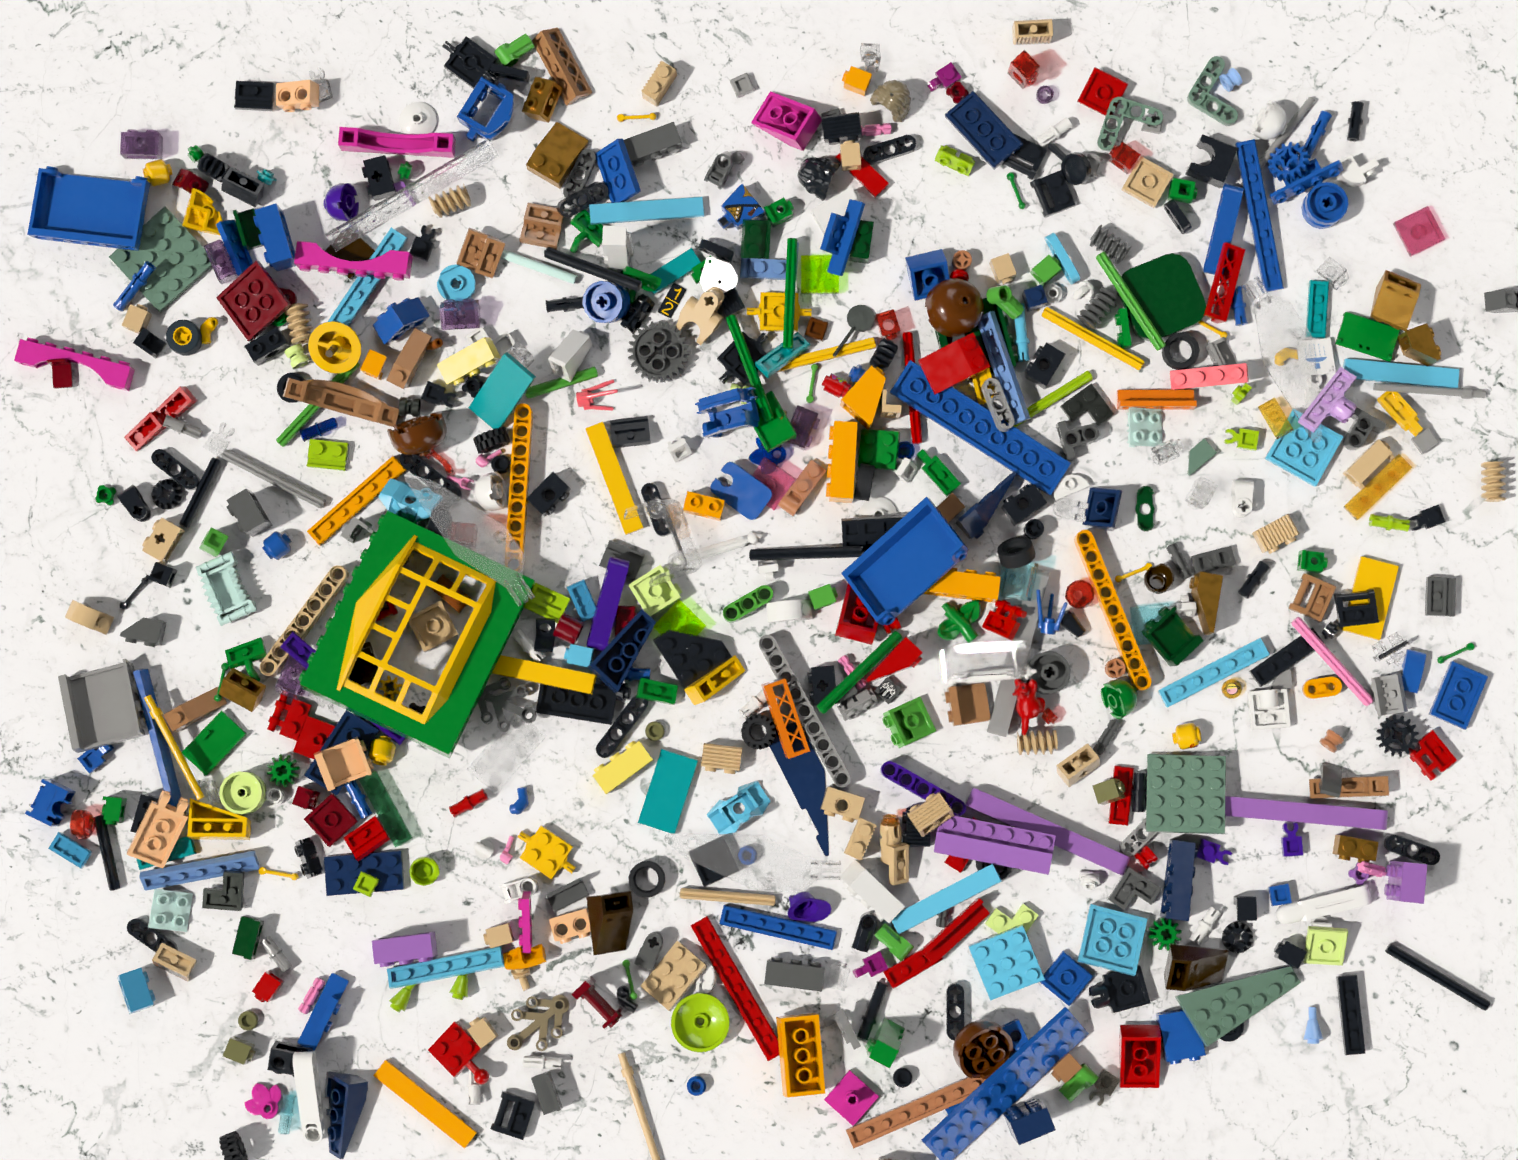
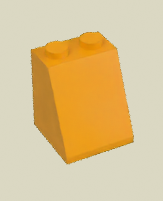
M872 365L841 399L840 406L866 429H870L886 380L884 377L885 373L879 367L874 368Z

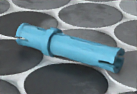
M1021 303L1024 308L1022 314L1014 319L1016 340L1014 342L1017 345L1018 362H1023V354L1025 361L1030 360L1028 350L1030 341L1027 338L1024 303Z

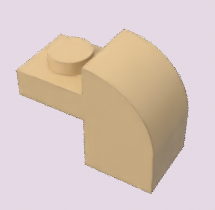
M72 600L65 615V618L107 635L114 619L113 616Z

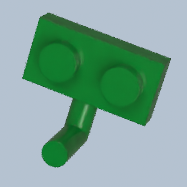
M586 210L579 212L570 222L581 232L574 238L570 248L572 253L578 251L581 242L586 237L598 248L602 245L603 225H591L590 213Z
M626 266L621 271V274L641 280L642 289L645 291H655L662 281L659 277ZM629 289L628 293L631 300L630 304H633L637 291Z
M261 637L225 650L230 669L245 665L249 676L258 682L260 681V677L255 671L252 662L267 655L264 641Z

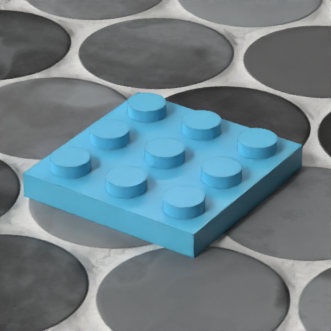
M1293 408L1265 459L1316 487L1344 436L1322 424L1313 433L1298 423L1299 418L1303 414Z
M1090 904L1077 962L1135 976L1147 918Z
M1023 924L968 946L990 1000L1045 980Z

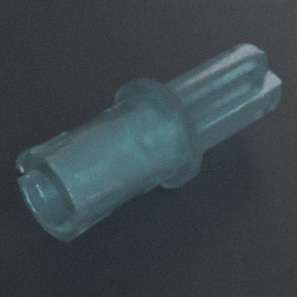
M283 1094L282 1109L279 1112L281 1115L278 1133L280 1134L290 1133L292 1116L295 1115L293 1108L296 1096Z

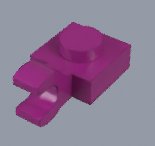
M952 62L935 72L937 78L928 82L929 85L927 86L931 92L941 85L946 90L956 81L961 80L962 77Z
M878 951L862 959L864 965L854 969L852 972L855 978L866 973L873 977L889 968L881 952Z

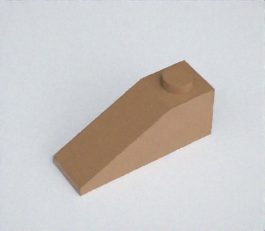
M414 328L386 381L402 389L409 388L432 336Z
M218 687L165 713L163 716L172 732H179L228 704L223 696L219 702L214 700Z

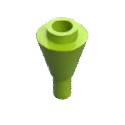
M468 974L457 977L449 992L453 994L452 998L463 1000L464 997H468Z
M416 984L402 988L389 1000L392 1003L390 1007L399 1013L401 1010L405 1012L411 991Z

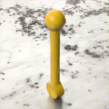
M655 113L632 116L619 114L617 116L619 122L628 119H656Z
M1203 321L1199 322L1200 325L1219 334L1221 338H1227V332H1221Z
M1147 563L1142 568H1139L1122 576L1117 575L1115 577V581L1120 583L1122 579H1125L1127 577H1130L1145 570L1147 571L1152 566V564Z
M260 867L258 870L261 875L267 873L289 877L292 880L298 879L297 873L267 870L265 867Z

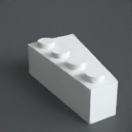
M603 226L602 246L604 263L607 265L605 268L621 273L626 266L630 267V256L634 254L631 232L627 231L626 226Z

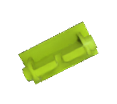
M941 145L934 161L960 174L969 176L975 164L973 157L960 153L959 157L955 156L957 150L947 145Z

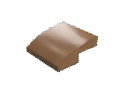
M527 203L520 243L545 248L550 247L557 250L564 217L558 213L557 208Z
M468 228L456 264L475 270V273L493 278L505 247V242L478 230Z

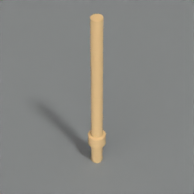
M625 1052L620 1053L618 1058L622 1067L621 1073L623 1078L625 1077L651 1158L652 1160H660L633 1078L632 1066H629Z

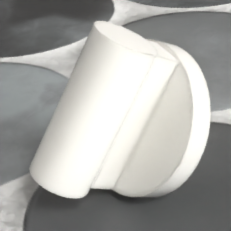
M1082 281L1079 284V289L1073 294V298L1079 300L1083 296L1087 300L1091 299L1094 295V287L1088 281Z
M480 840L474 845L475 853L479 858L487 859L494 853V845L489 840Z
M1080 871V885L1083 888L1092 890L1099 886L1100 872Z
M1322 916L1312 919L1310 926L1332 927V923H1329L1328 919Z

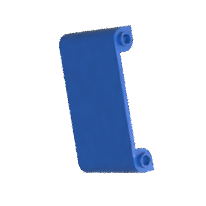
M46 166V169L39 168L27 235L41 240L139 251L150 182L147 181V178L136 176L135 179H131V182L62 174L58 172V168Z
M925 497L841 574L875 621L880 625H890L898 615L959 561L964 560L969 549L931 499Z

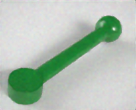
M1009 172L1007 179L1011 182L1018 199V207L1024 209L1026 204L1022 202L1014 182V174Z
M1468 643L1466 647L1444 657L1439 656L1437 662L1442 664L1445 660L1467 650H1473L1475 646L1473 643Z
M223 663L221 665L222 674L220 678V683L217 694L214 696V700L217 702L221 701L222 696L219 694V691L223 679L225 677L226 671L229 669V665L227 663Z

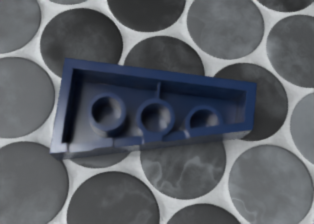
M643 609L627 623L587 666L614 693L619 691L656 623Z
M1169 840L1160 917L1189 921L1191 897L1193 894L1192 880L1195 876L1194 859L1197 858L1198 847H1195L1196 843Z

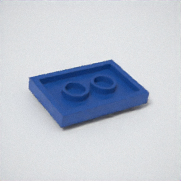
M623 138L616 139L595 153L602 178L608 187L611 203L625 202L641 192Z
M1450 661L1429 715L1466 730L1488 676Z

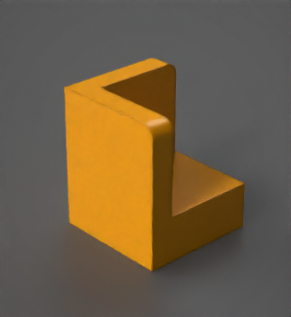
M369 349L360 370L364 374L381 380L383 375L381 370L387 357Z

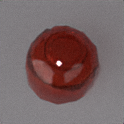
M1076 580L1067 587L1065 599L1070 606L1076 609H1085L1094 600V588L1089 582Z
M74 810L70 819L71 834L78 836L76 839L90 838L96 826L94 816L87 810Z

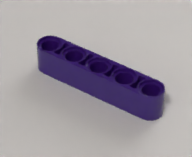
M610 556L586 647L602 651L608 645L629 568L628 560Z
M887 761L881 765L880 772L886 779L923 800L930 794L942 793L951 809L955 802L961 804V812L958 814L954 813V816H962L965 813L966 805L959 798L895 762ZM887 764L894 767L893 775L885 774L884 767ZM903 774L911 776L910 784L904 785L901 782ZM921 783L928 786V792L924 795L918 792V786Z

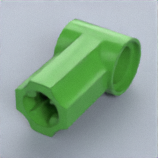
M525 33L511 43L502 44L494 53L503 66L511 67L518 62L520 57L533 50L535 46Z
M1007 285L991 287L987 290L986 297L989 303L997 304L1011 319H1016L1022 314L1024 310L1023 305L1012 295L1011 289Z
M886 923L874 934L901 962L914 948L913 945L904 937L899 936Z
M1083 1063L1081 1065L1083 1068L1059 1089L1070 1103L1084 1089L1091 1087L1099 1078L1086 1063Z

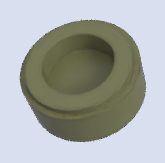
M654 721L646 726L645 733L650 740L658 741L664 736L665 729L661 723Z
M250 1010L241 1013L238 1018L239 1026L247 1031L254 1029L259 1022L258 1015Z

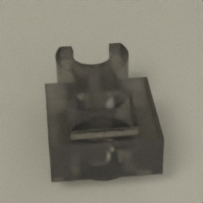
M1104 1068L1100 1072L1097 1081L1093 1084L1097 1089L1092 1091L1088 1097L1092 1100L1094 1096H1099L1100 1099L1097 1102L1099 1106L1104 1102V1095L1111 1096L1120 1082L1118 1077Z

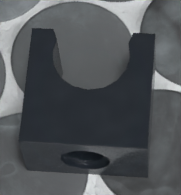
M1202 134L1196 146L1208 152L1211 163L1206 166L1190 163L1185 175L1221 188L1238 148Z

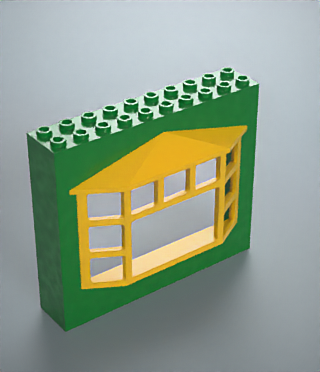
M387 510L386 514H382L379 518L377 532L373 531L370 536L369 548H365L360 556V559H362L360 565H356L351 576L353 578L351 583H347L343 590L344 597L342 601L338 600L334 608L335 615L333 618L330 617L325 626L327 628L324 636L320 635L316 644L318 648L315 653H311L307 661L309 663L307 670H303L300 674V686L303 690L450 759L534 587L535 580ZM413 550L433 559L425 576H420L403 567ZM439 563L460 572L451 589L430 580ZM399 574L406 575L420 582L410 604L389 595ZM466 575L486 584L477 602L456 592ZM426 586L474 608L435 686L388 664ZM386 601L406 610L396 632L375 623ZM372 629L392 638L382 660H378L361 651ZM358 657L378 666L370 688L349 680ZM384 670L405 679L396 701L376 692ZM411 683L432 692L423 714L402 704Z

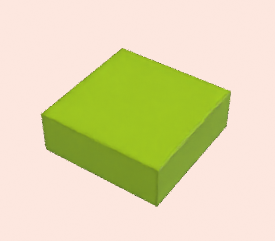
M361 871L353 889L368 897H372L380 879Z

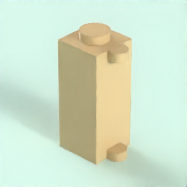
M1378 439L1343 474L1356 487L1358 486L1363 490L1365 486L1362 482L1387 458L1392 461L1395 457L1392 455L1393 452L1390 450V446L1385 441Z

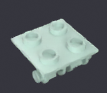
M1129 407L1127 412L1129 423L1127 424L1129 427L1127 429V432H1129L1127 443L1129 447H1162V409Z
M154 889L148 928L187 932L193 893Z

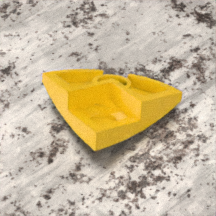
M193 188L182 226L204 233L220 235L216 224L222 221L219 211H216L212 205L214 201L209 196Z

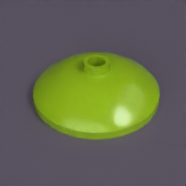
M691 994L683 998L676 1005L672 1013V1033L677 1042L687 1050L693 1052L713 1050L727 1036L729 1030L727 1009L719 999L710 994ZM703 1018L704 1023L701 1025L698 1024L697 1019Z

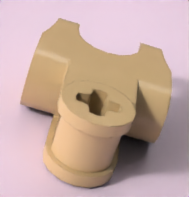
M711 287L701 295L699 300L691 296L680 312L676 328L680 331L688 322L696 323L700 328L697 343L702 345L717 330L724 318L717 313L724 300L723 291L718 287Z

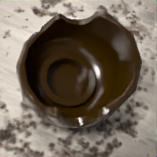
M1162 563L1157 566H1151L1144 575L1146 588L1155 594L1167 592L1174 582L1172 569Z

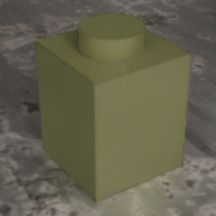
M1112 778L1092 785L1098 804L1106 805L1125 798V786L1120 779Z
M233 1036L228 1041L223 1057L245 1065L248 1061L251 1062L256 1053L253 1050L255 1045Z

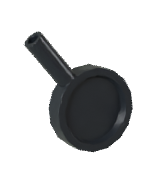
M1053 142L1048 145V149L1062 161L1061 171L1068 183L1079 185L1085 183L1090 178L1091 165L1085 155L1079 152L1066 155Z

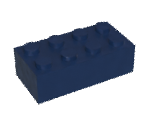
M1030 1098L1024 1101V1105L1020 1107L1013 1105L1006 1109L1007 1112L1003 1113L1010 1133L1018 1145L1056 1130L1047 1107L1039 1099Z

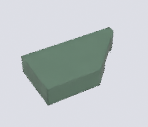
M1205 439L1189 451L1187 471L1189 476L1217 453Z

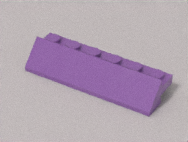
M953 816L938 826L934 852L1049 875L1056 835Z

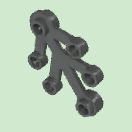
M505 677L485 686L478 701L481 720L485 724L492 723L494 719L493 715L488 712L486 701L493 704L498 720L497 726L502 732L510 729V723L506 720L502 708L519 715L525 723H532L537 717V713L532 707L521 708L507 701L517 696L520 698L525 697L528 690L524 685H518L515 689L497 696L490 694L500 688L508 690L511 687V682ZM504 681H507L508 684L503 687L502 683ZM524 689L522 694H518V691ZM528 713H532V717L530 719L526 718ZM490 715V719L485 721L484 717ZM502 723H507L505 728H501Z

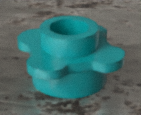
M267 169L257 170V173H259L257 179L261 182L271 185L273 181H277L273 177L274 173Z

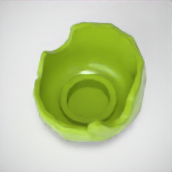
M428 856L419 857L414 860L409 869L411 879L416 884L422 886L433 884L440 874L438 864L433 858Z

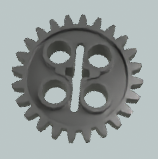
M653 321L651 322V327L644 324L645 330L642 331L638 328L639 335H632L635 341H629V344L633 346V348L628 349V352L633 354L628 357L629 360H634L631 367L637 366L635 373L642 372V379L647 375L649 382L652 378H655L656 383H658L659 379L662 378L664 383H666V377L668 376L673 380L674 373L678 376L680 375L679 368L685 370L682 363H688V359L684 357L690 355L688 351L684 350L689 347V344H683L687 340L686 337L680 338L682 331L675 332V325L670 329L669 322L665 326H662L661 321H659L658 326H655ZM657 335L665 337L661 343H656L654 338ZM669 340L672 341L671 344L664 347ZM643 347H648L651 350L646 356L640 354V350ZM655 349H662V355H655ZM669 349H676V356L669 357L667 355ZM654 356V358H652V360L648 364H646V361ZM656 361L663 363V367L659 370L653 368V364Z

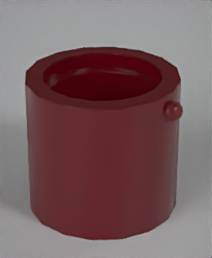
M563 613L556 625L553 636L575 645L582 632L584 622Z

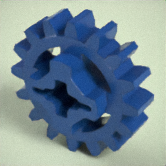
M1289 142L1288 146H1285L1283 143L1281 149L1276 147V153L1270 154L1272 159L1268 160L1270 165L1268 168L1273 177H1277L1280 182L1283 179L1289 182L1290 178L1296 181V176L1303 177L1302 171H1308L1306 165H1310V156L1305 147H1300L1299 143H1296L1295 146H1293L1292 142Z

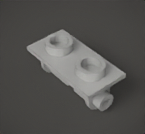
M866 688L857 693L855 697L858 701L854 702L852 697L837 706L844 721L856 718L859 713L872 709L878 703L876 695L871 688L868 690Z

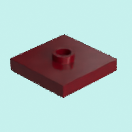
M331 793L304 818L305 822L329 848L359 822L334 793Z

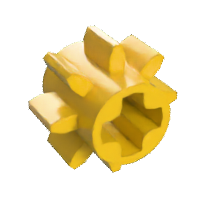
M387 675L386 681L380 680L383 685L378 690L385 692L383 696L387 697L390 694L391 699H394V695L400 693L399 687H402L403 684L397 683L398 677L391 680V676ZM393 684V687L395 688L394 691L390 690L388 692L389 688L387 687V685Z

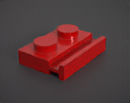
M376 816L343 837L357 861H360L390 840V837Z

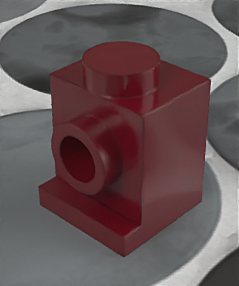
M298 786L292 804L304 809L314 810L320 792L304 786Z

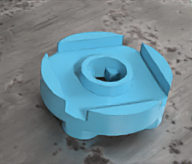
M450 265L440 273L437 288L441 296L448 302L463 303L475 293L476 281L468 268L460 265ZM455 279L458 282H462V284H460V288L458 289L456 287L452 288L451 286L454 284L453 280Z

